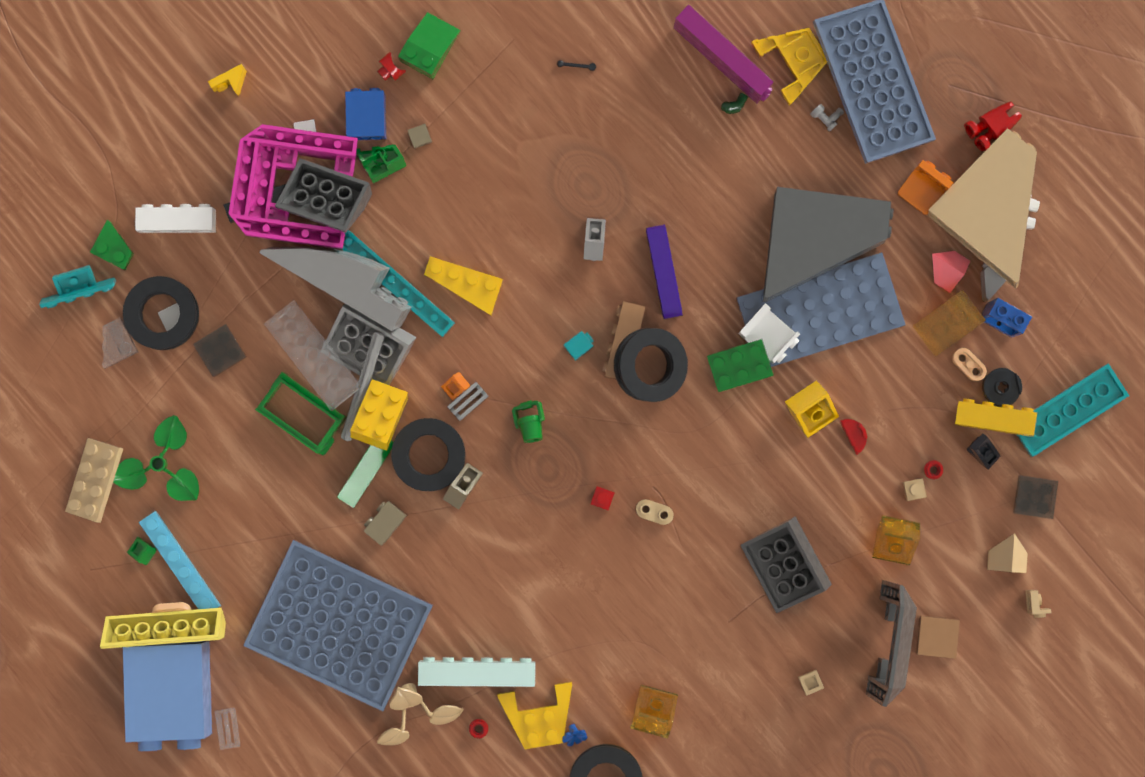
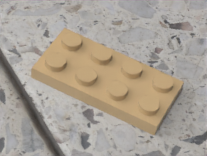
M87 439L65 512L101 523L123 448L94 439Z

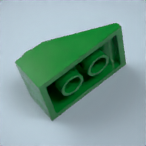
M427 12L406 41L398 58L401 63L433 80L461 30Z

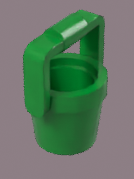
M530 400L513 407L514 424L516 429L520 428L524 443L541 441L543 439L542 421L545 420L542 403ZM537 405L538 415L519 418L518 411L530 409Z

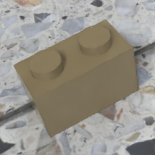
M387 501V503L382 502L376 510L378 514L374 518L370 517L364 524L366 527L364 532L381 546L386 543L408 516L391 501Z

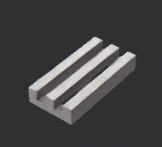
M475 382L447 407L461 421L489 396ZM475 388L478 389L472 396H470V397H469L464 403H462L456 410L453 408V407H454L456 404H458L464 397H466L472 390H474ZM480 393L483 395L478 401H476L471 407H469L463 414H461V415L458 414V412H460L466 405H468V404H469L474 398H476Z

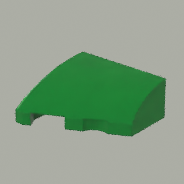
M395 144L385 147L376 146L372 147V150L361 151L360 148L357 149L356 155L372 183L406 167L404 157Z

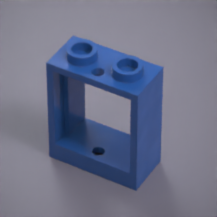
M1000 298L988 302L979 317V320L1011 338L1023 334L1032 319V316Z

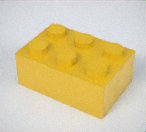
M372 379L350 429V437L387 451L407 403L408 392Z

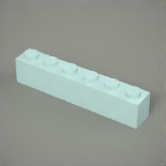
M423 657V660L418 662V686L535 687V661H531V658H520V661H512V658H501L500 661H493V658L490 657L481 658V661H473L472 657H463L462 661H454V657H443L442 661H437L435 657Z

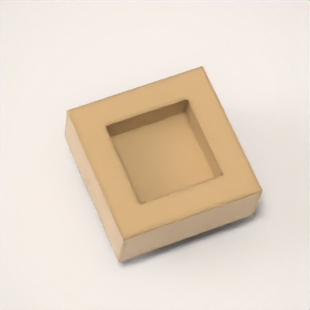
M923 478L903 482L906 501L927 497Z
M816 669L798 677L806 696L824 689Z

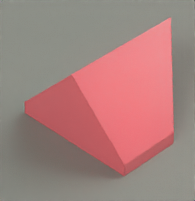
M956 251L932 254L934 284L951 293L965 275L970 260Z

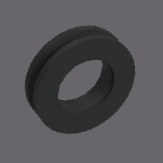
M155 276L142 280L130 290L123 305V321L128 333L141 345L155 350H170L184 344L193 335L199 321V307L194 294L184 284L169 277ZM155 295H170L179 305L180 316L178 322L167 332H153L143 321L142 312L144 305Z
M656 328L636 330L626 336L617 348L614 357L615 377L622 390L634 399L648 402L666 400L681 388L686 379L688 370L686 351L679 339L666 330ZM649 345L658 347L664 353L667 361L666 372L663 378L652 385L642 382L635 370V359L638 353Z
M423 418L407 424L397 434L393 442L391 458L396 474L406 485L420 491H437L452 484L465 464L466 452L462 438L452 426L438 419ZM426 435L440 438L448 450V460L444 468L438 473L431 475L421 474L416 471L411 465L409 458L410 448L414 441Z
M600 744L587 749L576 759L570 772V777H587L591 769L598 764L610 763L621 768L625 777H643L641 768L633 755L624 748L612 744Z

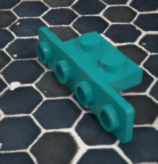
M90 265L54 275L52 280L58 294L42 298L39 305L40 308H53L60 302L70 303L76 300L77 297L83 296L86 298L94 295V292L101 290L102 292L110 291L115 286L116 279L113 277L96 282Z

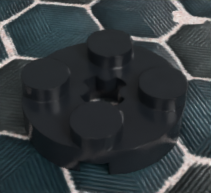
M998 368L992 370L984 377L982 385L983 394L988 402H992L996 406H1002V404L1011 405L1021 395L1022 381L1010 369ZM1000 382H1002L1003 385H1007V388L1004 389V393H1002L1001 390H998Z

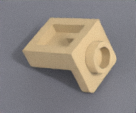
M1025 590L1028 614L1034 615V618L1046 617V613H1051L1049 608H1040L1039 605H1042V598L1037 590Z

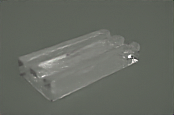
M235 708L216 710L215 717L220 750L240 747ZM228 713H231L235 743L231 742ZM221 714H223L227 744L224 742Z

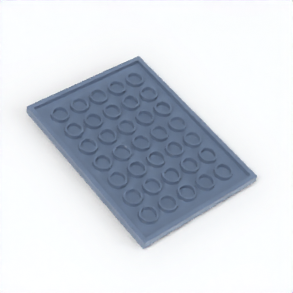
M293 540L243 646L384 711L433 605Z

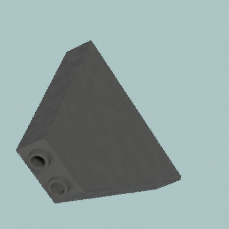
M777 187L774 194L762 302H768L884 244L887 238H890L892 227L889 226V220H892L893 217L891 202Z

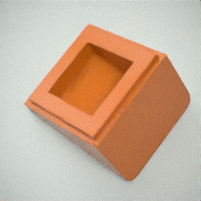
M458 372L441 387L454 401L470 387V384Z

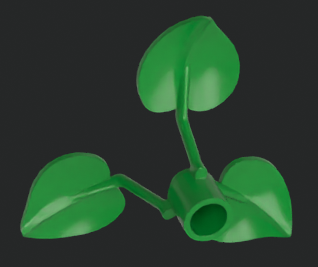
M176 415L166 418L155 430V444L165 447L159 456H154L146 469H143V464L138 459L127 458L118 465L113 483L125 489L135 490L146 484L147 477L144 473L150 469L156 472L164 471L173 477L168 480L166 485L170 497L178 501H195L198 499L199 482L195 474L188 469L182 468L175 475L167 469L168 463L164 458L168 448L177 450L187 440V432Z

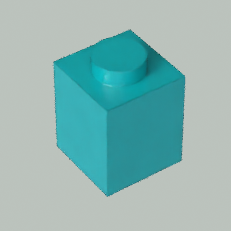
M581 331L566 342L564 347L576 361L593 348L592 342L594 340L588 332L584 334Z

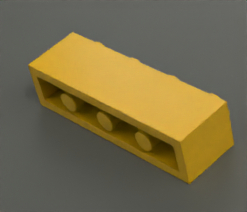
M963 398V402L958 401L955 421L957 426L1030 437L1034 436L1037 412H1033L1032 408L1022 407L1021 410L1013 409L1014 406L1002 404V407H996L992 402L982 401V404L974 403L975 400Z

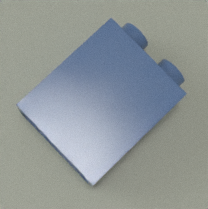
M209 641L123 647L125 742H138V751L161 750L162 741L177 740V749L180 750L201 748V739H205L212 734Z

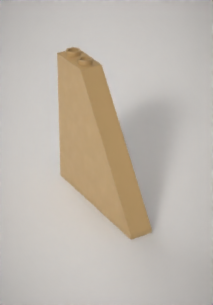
M1007 128L928 210V215L1016 289L1019 285L1037 151L1032 144H1026L1021 140V136L1017 132H1011Z

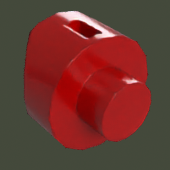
M391 52L379 60L382 67L377 72L385 81L390 77L396 81L406 72V70L398 69L394 65Z

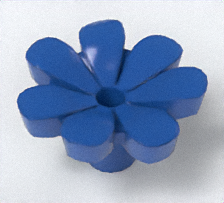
M575 724L569 725V732L562 737L563 743L567 742V746H573L574 742L579 744L588 738L586 731L578 730Z

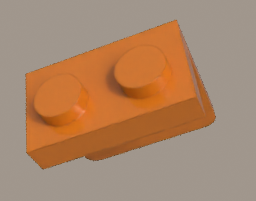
M922 160L898 190L897 194L922 214L928 215V210L954 182L951 181V177L948 174L940 173L936 170V166L932 162Z

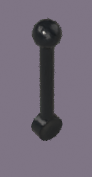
M562 60L557 61L558 67L587 68L590 71H595L596 69L594 63L586 65L567 63Z

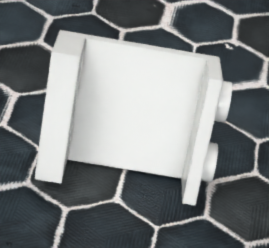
M765 303L738 334L748 343L763 339L770 363L774 364L776 361L780 363L786 356L784 352L787 348L790 347L792 349L799 342L797 337L800 333H795L770 311L771 308Z

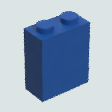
M353 88L345 92L346 136L358 138V140H387L386 97L384 91H381L380 88H370L369 91Z

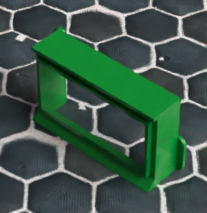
M284 372L279 374L269 392L255 409L320 455H325L334 443L333 436L347 418ZM282 384H285L336 420L319 445L313 443L265 408Z

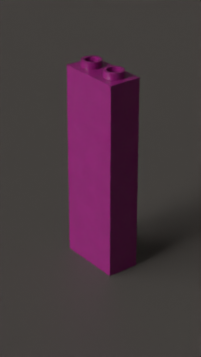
M688 4L675 18L674 29L756 104L760 100L764 102L773 90L771 88L773 81Z

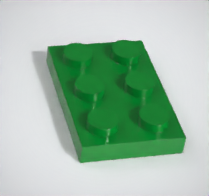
M763 339L707 355L718 392L774 376Z

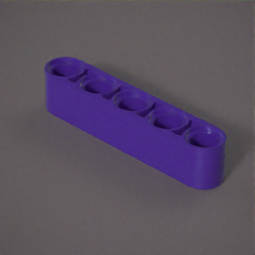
M664 224L646 228V234L663 319L683 316L666 226Z

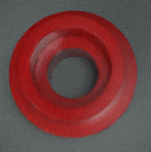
M936 460L929 461L924 466V474L929 479H938L943 474V466ZM932 466L936 468L934 474L930 472Z
M482 719L473 720L469 726L471 736L477 739L485 737L488 733V724ZM481 725L482 731L477 732L475 726Z

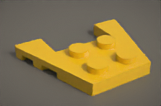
M810 28L751 41V45L759 58L777 48L794 75L796 81L780 91L788 105H791L827 63L823 49Z
M572 682L555 684L557 705L518 711L515 691L497 694L524 749L563 743L562 737L565 733Z

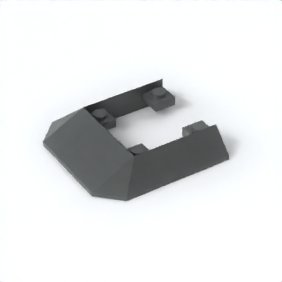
M882 580L879 599L887 602L884 619L893 621L894 627L889 660L885 658L878 659L876 677L868 676L866 695L881 706L887 707L906 687L917 607L903 585Z

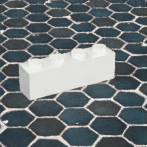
M143 204L142 208H136L135 230L139 233H216V210L210 207V204H199V207H191L190 204H180V207H172L170 204H161V207Z

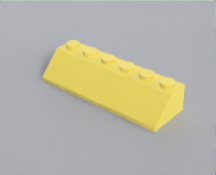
M222 608L106 616L100 648L220 640L225 635L226 621Z

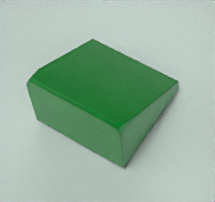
M137 537L127 553L137 562L147 565L157 549L140 537Z

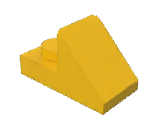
M240 64L209 80L208 83L214 92H222L231 84L233 90L239 96L247 71Z

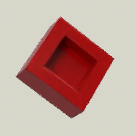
M597 486L591 505L609 511L615 492Z

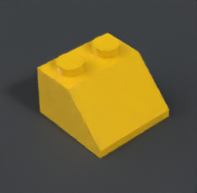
M817 380L785 401L791 415L807 438L839 417L828 392Z

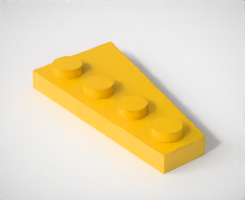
M430 256L424 273L425 276L492 316L503 279Z

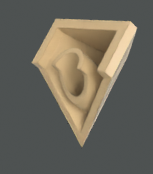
M1015 533L991 550H988L987 570L1026 573L1028 553Z

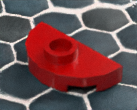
M840 420L839 422L855 455H858L866 445L868 437L866 429L855 420Z

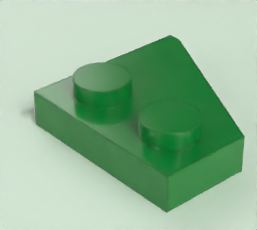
M107 220L90 253L126 270L134 253L114 228L112 222Z

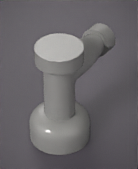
M820 104L810 115L813 118L818 117L828 127L827 130L830 132L837 125L835 121L844 114V111L838 108L836 112L828 117L823 112L825 110L824 106Z

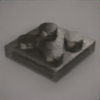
M227 324L193 344L213 377L247 357Z
M1018 475L1013 513L1053 519L1058 481Z

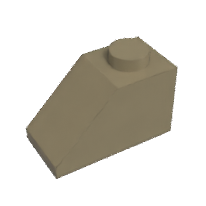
M467 463L450 485L443 500L460 509L483 473Z

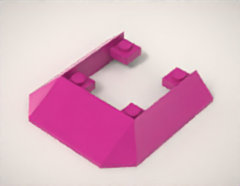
M260 125L240 139L229 207L230 217L245 236L343 249L345 232L329 226L288 222L290 212L276 208V203H272L277 168L293 171L297 164L298 155L335 160V171L353 177L358 138Z

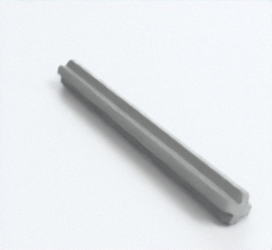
M374 332L341 434V438L346 441L352 440L350 429L369 387L382 346L384 335L379 332Z

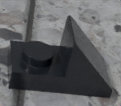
M983 433L967 448V451L987 470L1001 457L990 439Z

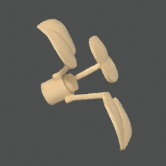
M408 683L402 687H397L389 705L391 709L402 710V725L400 729L391 728L382 733L377 740V744L398 745L409 738V732L404 731L406 708L421 704L427 715L431 717L429 719L430 723L436 725L454 721L461 715L464 709L445 705L430 712L423 702L422 696L417 693L415 684Z

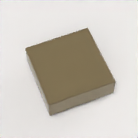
M426 124L407 130L414 149L432 143Z

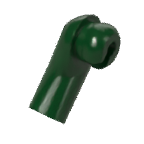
M740 93L736 101L723 102L721 110L726 114L740 112L748 96Z

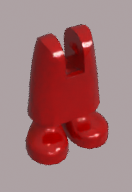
M1012 101L979 117L980 122L977 124L971 120L964 124L965 131L970 139H974L983 130L990 129L987 133L974 140L975 146L982 152H985L991 146L990 141L992 139L996 141L1007 128L1011 130L1022 118L1020 112L1011 117L1008 116L1007 112L1015 106Z

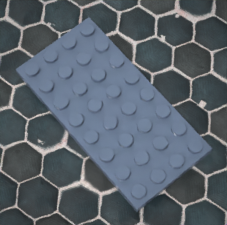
M875 0L813 21L815 31L865 164L936 140L884 0Z
M883 253L840 265L768 302H762L764 289L736 298L744 325L766 303L771 308L770 311L795 333H800L797 337L799 342L792 349L790 347L787 348L784 352L786 356L780 363L777 361L774 364L770 363L771 367L906 325Z

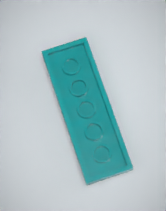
M1109 363L1105 364L1033 410V412H1037L1033 437L1017 436L1030 457H1034L1129 397V394Z

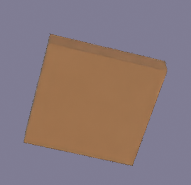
M920 616L916 654L956 659L960 620Z

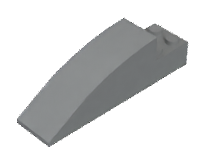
M319 246L270 247L261 249L259 252L391 331L402 326L412 308L407 305V300L401 297H394L391 295L392 292L384 287L379 288L390 268L369 258L338 249Z

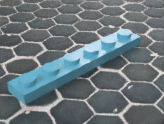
M157 511L139 522L197 608H219L221 604Z

